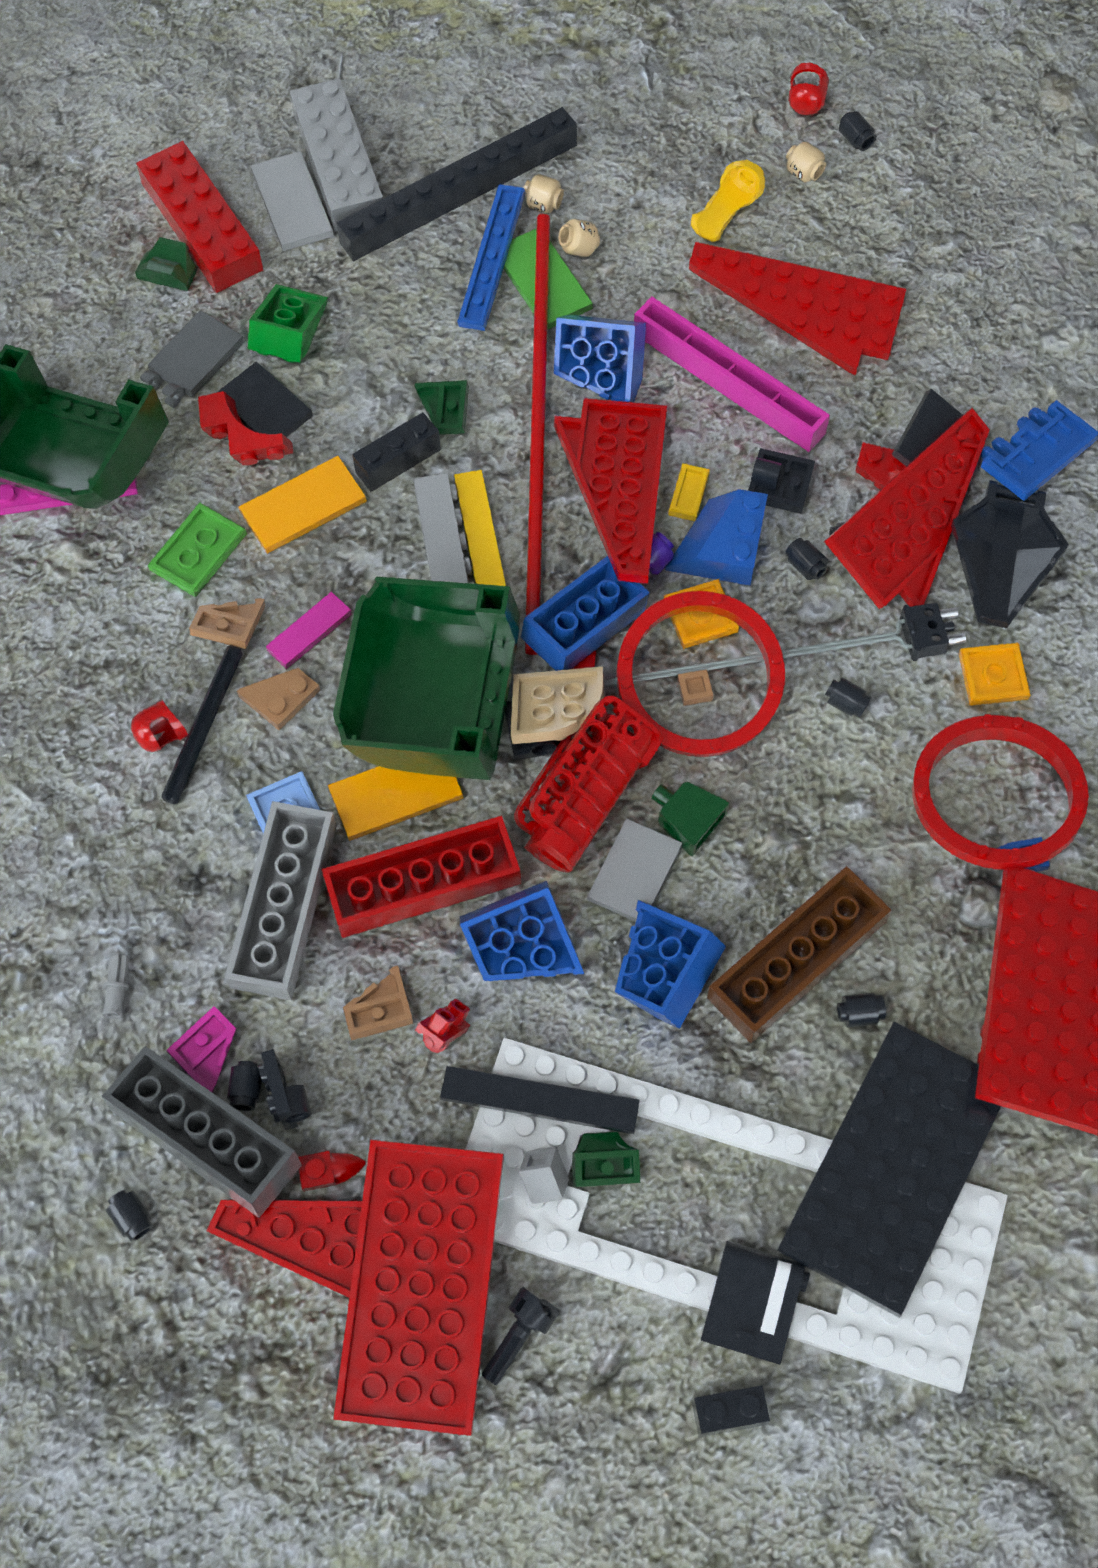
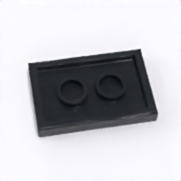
M257 361L218 391H225L235 400L241 421L248 429L262 434L282 433L287 437L313 416L312 410Z
M934 390L926 391L892 455L907 466L963 414Z

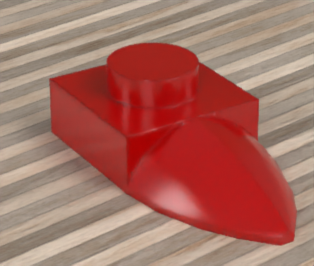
M330 1151L299 1156L298 1158L302 1164L299 1168L302 1190L305 1192L346 1182L359 1173L366 1165V1162L352 1154L330 1153Z

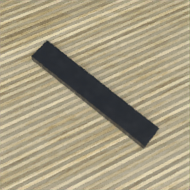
M446 1066L440 1095L442 1101L629 1134L635 1133L640 1102L638 1099Z

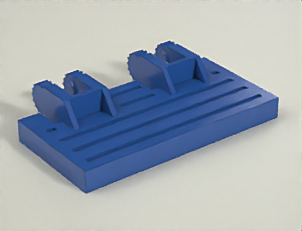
M1057 400L1048 407L1047 413L1035 407L1028 412L1029 418L1021 417L1016 424L1019 431L1012 436L1010 443L1002 437H996L991 442L992 448L986 446L982 449L981 458L983 461L981 468L1023 501L1098 439V431Z

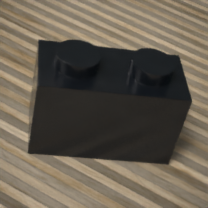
M763 1385L695 1397L692 1401L699 1438L765 1426L770 1422Z

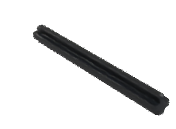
M233 645L226 647L161 795L166 803L176 805L182 795L243 655L239 647Z

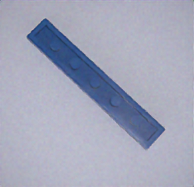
M498 185L457 321L459 327L482 331L486 329L526 194L525 189L522 187Z

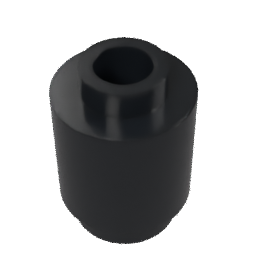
M858 111L848 112L841 118L839 132L855 149L865 151L874 144L877 138L875 129Z
M798 538L786 549L785 555L788 557V562L807 580L819 579L826 573L828 559L809 540L804 541L802 538Z
M843 677L839 682L833 680L825 693L826 696L830 697L827 701L828 704L851 717L855 715L858 718L862 716L872 697L866 694V690Z
M874 992L842 996V1002L837 1003L839 1022H844L845 1026L849 1028L875 1025L879 1021L885 1020L886 1006L883 996L875 995Z
M239 1061L238 1065L231 1067L227 1099L230 1100L229 1105L236 1110L253 1111L256 1108V1103L260 1102L262 1079L256 1062Z
M122 1190L108 1200L110 1206L106 1209L107 1214L121 1235L128 1237L130 1242L140 1239L153 1228V1224L150 1222L151 1215L134 1191L127 1193L125 1190Z

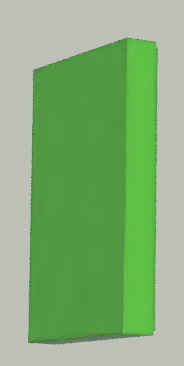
M199 502L151 560L148 568L153 573L196 597L247 535L246 529Z

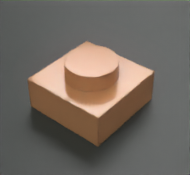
M707 669L678 674L677 681L683 706L713 701V692Z

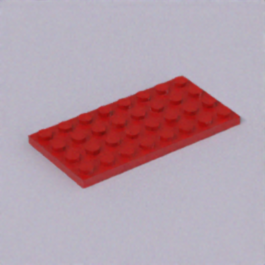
M1008 866L1003 870L975 1098L1097 1136L1098 891L1022 867Z
M370 1140L333 1420L472 1436L504 1154Z

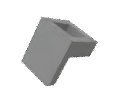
M557 1147L526 1152L519 1173L531 1203L537 1204L562 1200L569 1178Z

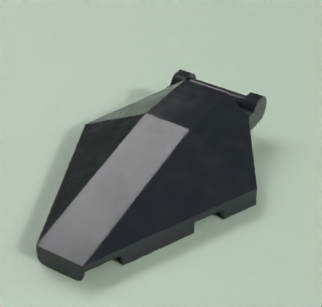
M989 480L985 498L953 519L951 527L977 622L1008 628L1067 550L1068 542L1054 522L1050 520L1044 509L1046 492L1037 490V493L1034 492L1023 501L1005 486L998 485L997 481ZM996 496L1003 497V498H1008V499H1013V500H1018V501H1022V502H1027V503H1032V504H1034V505H1029V504L1019 503V502H1015V501L1000 499V498H996Z

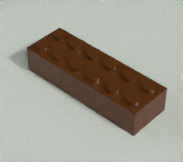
M846 866L711 984L707 999L751 1044L887 922L892 910Z

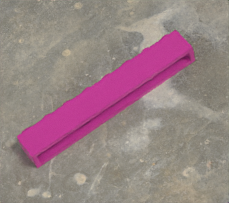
M651 296L634 314V321L646 322L645 342L806 451L810 452L826 434L830 417L828 413Z

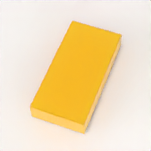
M682 463L669 508V516L695 522L710 469Z

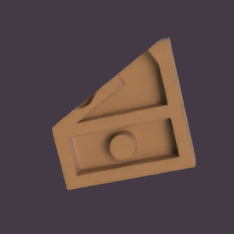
M257 598L254 604L239 606L237 601L226 602L222 605L210 604L199 606L189 627L190 635L246 649L264 611L265 599Z
M295 668L240 688L237 694L240 699L276 729L280 730L320 691V686L299 668Z
M398 966L392 967L389 970L390 974L377 985L372 983L364 990L360 997L354 998L343 1007L351 1041L414 1024Z

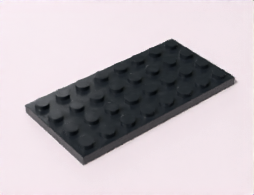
M893 1022L777 1251L900 1318L1001 1108L999 1105L975 1098L979 1065Z

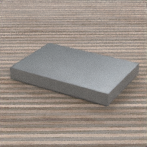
M626 818L587 896V900L636 922L638 900L651 906L654 905L682 847V842Z

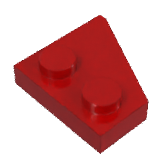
M863 442L855 471L865 479L871 480L874 486L881 490L906 466L892 455L894 449Z

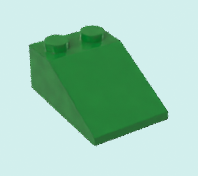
M276 284L249 319L247 349L256 351L261 355L280 357L287 362L300 363L310 348L328 297Z

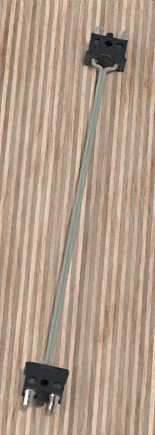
M936 602L912 607L904 605L900 620L896 624V631L781 651L783 658L899 640L901 645L909 650L911 659L917 661L918 658L946 654L949 645L965 643L966 636L965 633L947 635L946 632L954 631L953 621L943 622V620L958 617V609L954 607L939 610L938 603ZM900 625L902 626L906 643L901 636H898L901 630ZM761 653L632 675L633 683L678 676V674L706 669L708 671L763 662L764 658ZM617 677L604 679V688L617 686ZM513 694L508 695L507 701H512Z

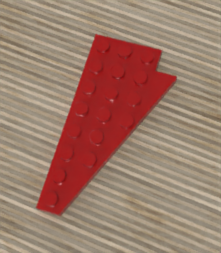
M695 242L688 270L847 372L856 375L861 355L883 360L889 359L906 293L905 288Z
M584 398L581 418L555 416L554 428L618 581L648 584L667 405Z
M973 408L957 419L824 541L878 609L886 606L897 594L902 597L909 607L925 604L952 532L951 524L953 519L958 516L990 431Z
M221 1200L206 1231L349 1298L362 1201L274 1200L261 1217L258 1218L235 1200Z

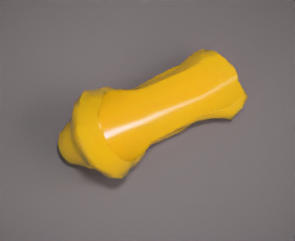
M747 159L730 163L720 178L719 189L708 201L706 207L702 211L692 214L691 227L695 233L712 243L719 241L724 229L730 223L735 213L740 208L752 204L763 194L765 177L762 168Z

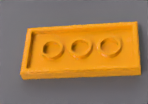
M336 456L239 506V511L268 554L362 505L367 500L340 457Z
M381 766L328 785L349 841L463 799V793L456 777L400 771Z

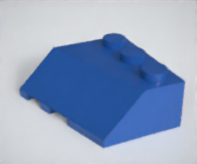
M578 315L557 317L554 374L582 388L585 387L606 400L634 403L643 378L646 322Z
M547 881L460 916V926L484 982L523 979V977L531 976L550 977L557 974H584L572 939Z

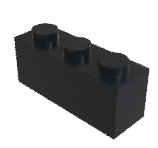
M422 412L353 453L355 473L369 491L372 492L441 450L439 431Z

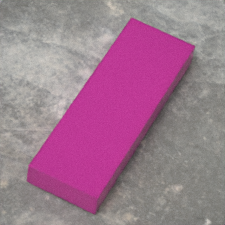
M330 592L266 645V649L285 669H288L352 615L351 609L334 593Z

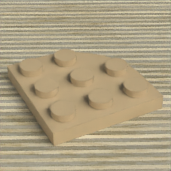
M603 666L513 674L512 744L551 740L560 741L577 732L594 705L604 698Z

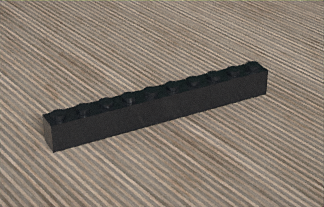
M561 107L336 222L340 245L353 262L497 188L499 184L502 185L576 147L577 123Z

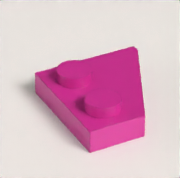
M213 1006L166 1051L193 1080L213 1093L237 1030Z

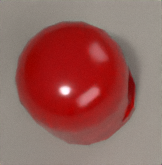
M810 62L801 63L796 66L791 75V88L788 96L789 104L800 115H813L819 112L825 104L829 85L828 75L823 68ZM810 71L817 73L820 81L818 86L808 83L796 85L794 78L801 72Z
M163 699L137 713L131 721V731L135 740L147 752H158L168 743L177 739L181 741L188 736L182 723L169 710ZM164 732V733L158 738V740H156V738L154 737V735H157V734H159V733Z

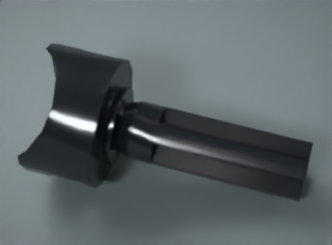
M525 1287L519 1290L508 1307L515 1314L514 1317L517 1320L509 1329L506 1337L481 1375L496 1386L523 1344L531 1335L532 1330L535 1332L538 1330L547 1334L559 1315V1309L547 1300L539 1299Z

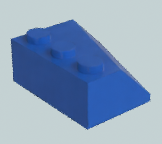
M738 489L709 499L674 553L673 559L665 567V570L751 586L768 494Z
M638 900L636 906L638 915L635 926H631L629 937L631 938L628 954L623 957L615 993L655 1018L680 1029L726 946L711 931Z

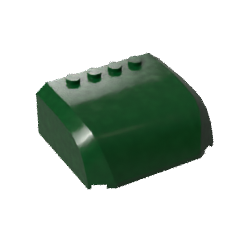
M5 344L0 352V482L83 508L98 509L123 495L131 485L169 423L154 387L128 379L115 401L117 406H113L48 387L31 352Z
M377 576L374 579L375 584L366 595L363 594L356 602L335 701L333 717L340 734L342 746L355 756L371 764L388 769L438 776L490 780L495 771L520 629V613L510 586Z

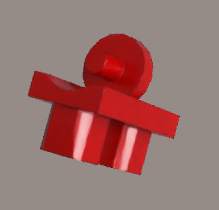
M454 999L449 1003L448 1007L439 1008L434 1014L419 1022L415 1031L423 1034L424 1044L430 1051L440 1053L446 1050L452 1041L468 1031L471 1025L465 1021V1018L470 1012V1008L458 999Z

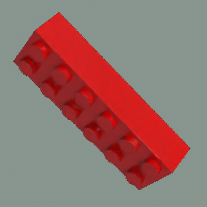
M184 141L136 163L143 187L179 240L187 244L188 253L215 293L263 271L258 247Z
M502 815L322 869L342 938L521 884V871Z

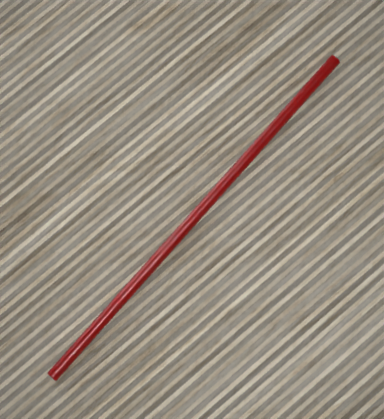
M539 214L537 216L526 616L541 606L550 216L547 214ZM525 642V653L528 655H537V653Z

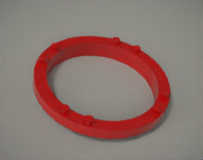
M689 591L671 595L656 602L634 621L624 637L620 648L616 670L617 687L620 699L651 722L664 737L660 745L661 747L681 755L711 757L741 748L757 737L768 725L783 695L785 664L775 634L765 620L752 608L724 594L709 591ZM700 611L726 617L747 631L762 653L767 671V688L762 706L746 725L731 734L713 739H692L674 734L653 720L638 699L632 676L633 658L636 649L653 627L677 614Z
M985 714L984 716L971 717L941 730L927 743L921 752L912 783V797L916 813L928 834L941 847L952 855L971 864L1005 870L1008 866L1032 867L1060 854L1078 834L1086 815L1089 798L1088 784L1083 768L1074 753L1063 741L1045 728L1026 721L1021 717ZM981 740H1001L1024 746L1048 761L1061 777L1068 796V816L1063 825L1052 836L1029 847L997 849L986 845H979L955 832L937 812L929 789V778L933 769L946 754L967 743Z

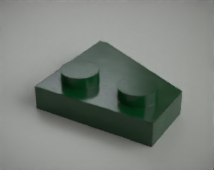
M467 380L415 383L414 387L431 422L438 429L439 435L465 434L469 394Z

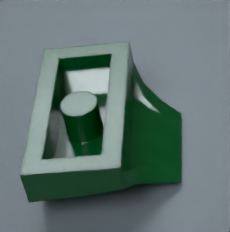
M159 237L151 250L144 254L135 274L139 280L188 291L197 269L190 259L186 243Z
M618 1132L584 1133L582 1135L578 1148L572 1152L574 1187L641 1183L639 1149L629 1146Z

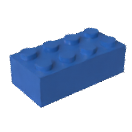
M606 556L527 615L523 621L520 638L555 671L572 669L638 618L645 611L650 592L640 583L618 581L609 557Z

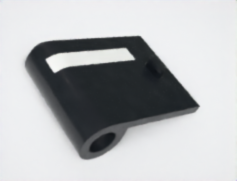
M726 1241L700 1341L781 1365L799 1291L805 1293L810 1273L804 1271L805 1265L797 1261Z

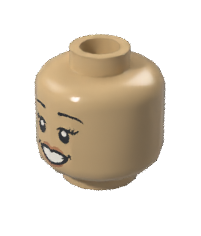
M802 142L797 146L793 145L787 152V170L802 182L816 181L823 174L826 168V162H824L825 155L809 142Z
M537 174L531 181L527 180L524 185L526 204L529 208L546 214L551 213L554 209H559L563 200L564 189L561 188L558 180Z
M571 219L559 231V243L564 252L569 255L588 257L599 246L600 236L595 224L589 221Z

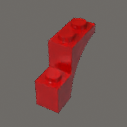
M225 391L198 397L201 429L215 439L228 437L230 456L240 464L254 465L258 460L267 458L278 460L282 459L284 455L293 453V443L282 433L262 434L246 428L238 415L235 400Z

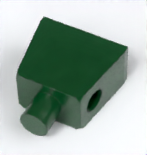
M684 782L675 793L661 784L651 797L652 800L663 807L659 812V825L673 839L682 842V848L692 857L726 817L729 802L689 782Z

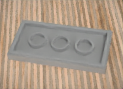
M301 151L251 165L252 174L282 251L334 236Z

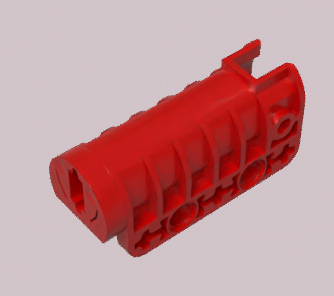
M606 696L600 699L594 705L578 731L561 740L517 806L514 820L523 831L531 836L524 848L549 867L561 872H572L636 771L648 765L663 742L664 737L661 732L619 698ZM612 704L614 706L612 711L615 715L606 712L604 706ZM627 726L633 728L634 734L627 729ZM523 810H530V814L535 821L531 820L526 823L524 821L526 815L523 813Z

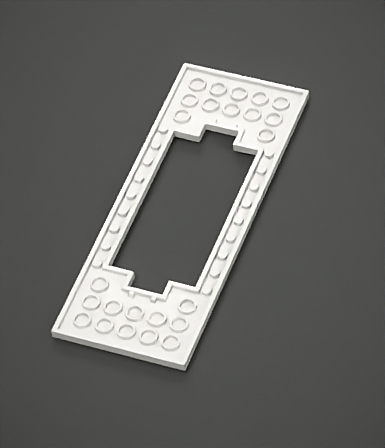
M504 1038L492 1074L638 1099L640 1100L637 1115L639 1117L814 1172L818 1171L833 1141ZM479 1108L465 1150L504 1154L494 1242L705 1311L709 1310L717 1276L579 1232L590 1196L589 1192L567 1186L562 1200L537 1204L531 1203L519 1173L526 1152L557 1147L567 1175H569L572 1166V1152L577 1149L584 1133L610 1132V1130ZM965 1182L900 1318L843 1287L836 1315L796 1302L788 1338L960 1394L964 1386L1008 1195Z

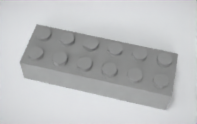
M340 78L289 91L293 114L334 232L338 231L336 222L383 199Z
M272 801L225 974V980L230 989L292 1001L324 877L322 869L327 866L337 827L333 812Z

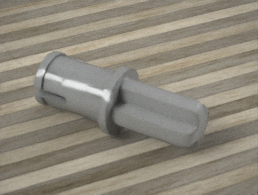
M114 954L110 957L108 979L103 984V988L106 989L102 1015L106 1018L120 1019L124 1015L125 991L129 990V985L126 984L129 958L126 955Z

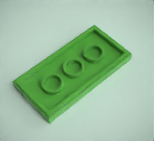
M536 229L512 239L503 268L533 314L535 300ZM551 242L549 245L547 330L556 326L557 317L565 315L579 316L593 309V303Z

